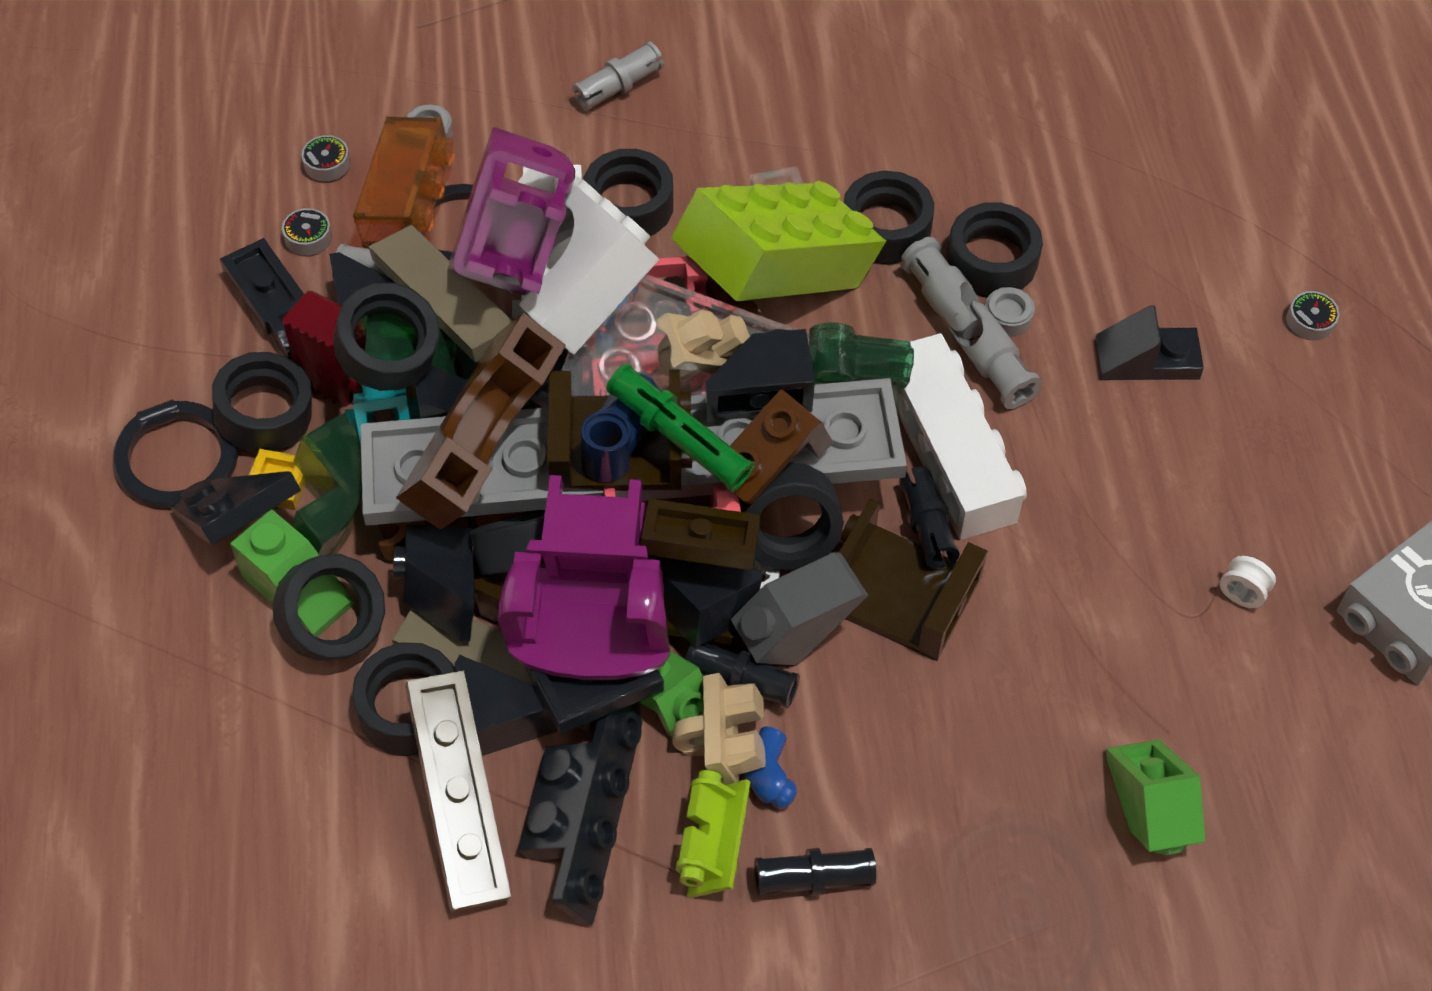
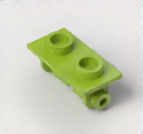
M702 770L699 772L698 778L692 780L687 818L699 824V829L694 826L684 829L680 856L676 864V871L681 874L680 882L688 886L687 896L689 898L733 889L751 781L745 779L724 785L721 783L722 776L712 770Z

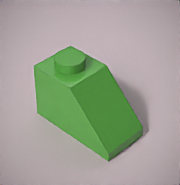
M272 509L230 543L242 578L271 603L273 602L278 583L292 567L310 558L320 556L307 538ZM323 575L309 581L302 589L298 600V616L304 628L314 637H318L355 604L353 598L336 576Z
M1160 739L1106 748V759L1129 830L1149 852L1175 854L1183 851L1186 845L1205 842L1201 779L1197 772Z

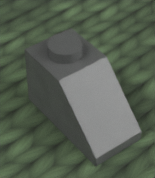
M833 552L765 584L736 613L731 621L757 663L798 665L869 595L843 555Z

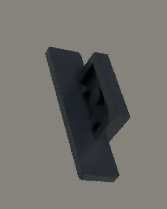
M630 706L598 718L592 743L545 747L518 851L530 860L562 859L552 901L555 906L580 925H593L598 904L604 892V880L611 851L617 838V826L624 797L629 789V777L637 744L642 735V717Z

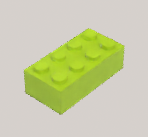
M822 181L802 184L786 182L785 184L763 185L757 183L753 186L722 185L721 187L697 188L671 236V239L736 301L859 288L886 242L884 238L872 229L873 223L868 217L851 210L839 199L840 193L834 187Z

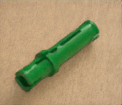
M628 363L620 366L609 379L606 390L610 395H614L641 417L640 424L650 432L654 430L659 431L691 459L695 460L725 484L731 492L737 491L747 481L755 467L753 462L745 459L709 428L705 427L677 404L678 398L668 389L661 392L632 369L633 367Z

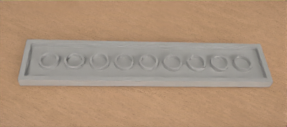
M890 378L815 384L813 411L810 413L822 422L833 444L820 458L804 447L790 462L812 466L823 472L832 484L904 478L907 463ZM705 394L691 395V416L709 428L729 446L755 418L707 422ZM548 408L525 409L517 413L501 436L490 457L489 467L492 468V471L467 513L461 517L546 510L549 486L547 466ZM446 416L361 424L362 502L366 526L425 520L397 500L396 496ZM692 459V468L681 469L682 490L642 491V501H647L649 498L669 499L713 495V487L724 485ZM604 491L563 492L562 494L604 496ZM615 491V497L628 498L629 491Z

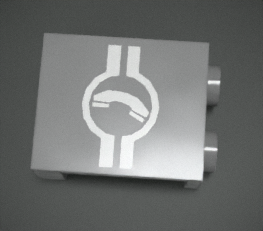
M1432 520L1349 585L1336 610L1353 632L1364 636L1385 656L1393 669L1405 674L1417 686L1425 681L1432 670Z

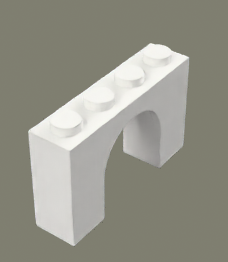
M529 169L518 181L519 183L554 194L553 176ZM576 174L571 192L566 194L564 198L566 215L563 223L561 222L553 248L571 237L570 242L557 263L542 278L539 294L531 291L519 304L539 325L566 344L565 347L573 354L582 347L659 260L644 245L651 238L650 235Z

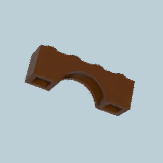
M522 313L497 333L397 494L396 499L440 530L467 513L492 471V468L489 467V460L498 441L524 404L543 385L566 344L525 313Z

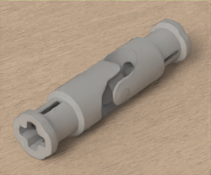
M926 237L914 242L905 250L901 257L902 268L908 274H913L922 285L923 297L934 312L944 317L949 323V330L981 376L990 378L1001 393L1000 402L1007 409H1015L1031 401L1041 390L1042 379L1035 372H1029L1019 358V348L987 307L979 302L972 286L956 266H950L940 253V243L934 237ZM980 336L976 344H973L970 340L971 338Z

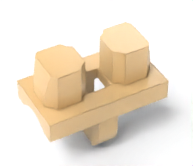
M699 310L691 316L666 313L655 320L658 329L666 334L658 346L657 353L659 354L660 368L668 377L669 369H680V379L692 378L700 372L714 374L750 337L742 317L730 315L719 322L711 311Z
M720 673L703 676L704 715L685 718L675 723L673 727V745L682 751V754L705 756V767L708 770L718 772L722 776L721 783L724 785L740 781L739 774L763 768L766 764L763 739L757 730L738 734V724L762 720L764 717L763 697L754 683L728 686Z

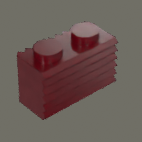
M309 290L283 318V325L292 359L303 368L311 381V390L315 389L316 395L323 393L324 399L331 398L332 403L339 402L340 408L346 407L353 401L354 394L363 393V385H360L347 375L335 357L333 335L342 306ZM360 319L354 331L355 341L362 350L370 355L367 352L369 348L367 347V338L363 334L365 329L362 328L364 322Z

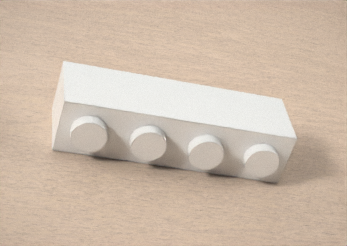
M942 333L886 348L881 379L890 378L896 411L923 467L931 471L937 495L948 507L951 516L950 522L959 540L1018 523L1023 500L1027 497L1025 482L1019 471H1012L1005 457V446L1000 433L996 429L991 430L986 421L982 398L976 389L971 390L964 378L963 363L956 350L950 351Z

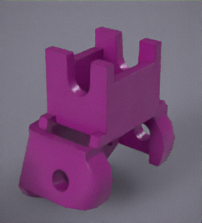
M493 127L471 190L448 268L464 277L524 296L528 295L531 291L539 294L542 278L561 222L563 223L566 215L564 198L566 194L571 192L575 180V168L571 160L552 146ZM511 162L553 176L554 194L504 178L507 163Z
M550 475L542 540H530L526 552H515L514 563L508 571L501 591L498 606V623L511 658L527 668L539 672L580 680H619L642 676L665 665L671 655L660 560L648 559L646 546H640L646 516L645 502H641L643 491L641 480L630 479L627 498L562 494V476ZM542 556H543V559H544L546 568H540L541 557H542Z

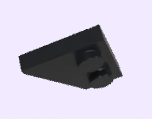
M290 471L217 478L211 482L210 480H202L186 488L181 494L182 499L170 507L181 525L212 546L297 494L301 489Z

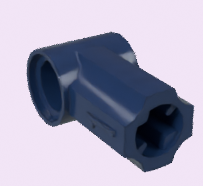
M639 373L661 392L663 391L655 384L653 378ZM614 395L608 397L600 411L589 415L581 427L582 469L588 477L602 483L619 480L628 472L630 455L647 430L640 424L641 417Z

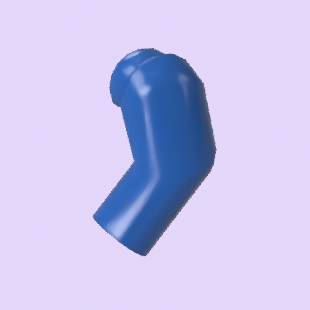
M765 726L759 732L765 747V767L744 773L745 779L751 781L750 787L757 798L763 803H771L775 808L783 809L794 801L797 794L795 783L787 779L786 773L778 764L787 737L778 729Z

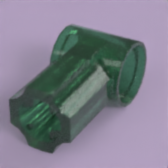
M837 322L820 323L809 329V350L815 384L890 378L892 388L905 389L910 383L911 371L914 365V348L911 347L910 341L856 335L853 327Z

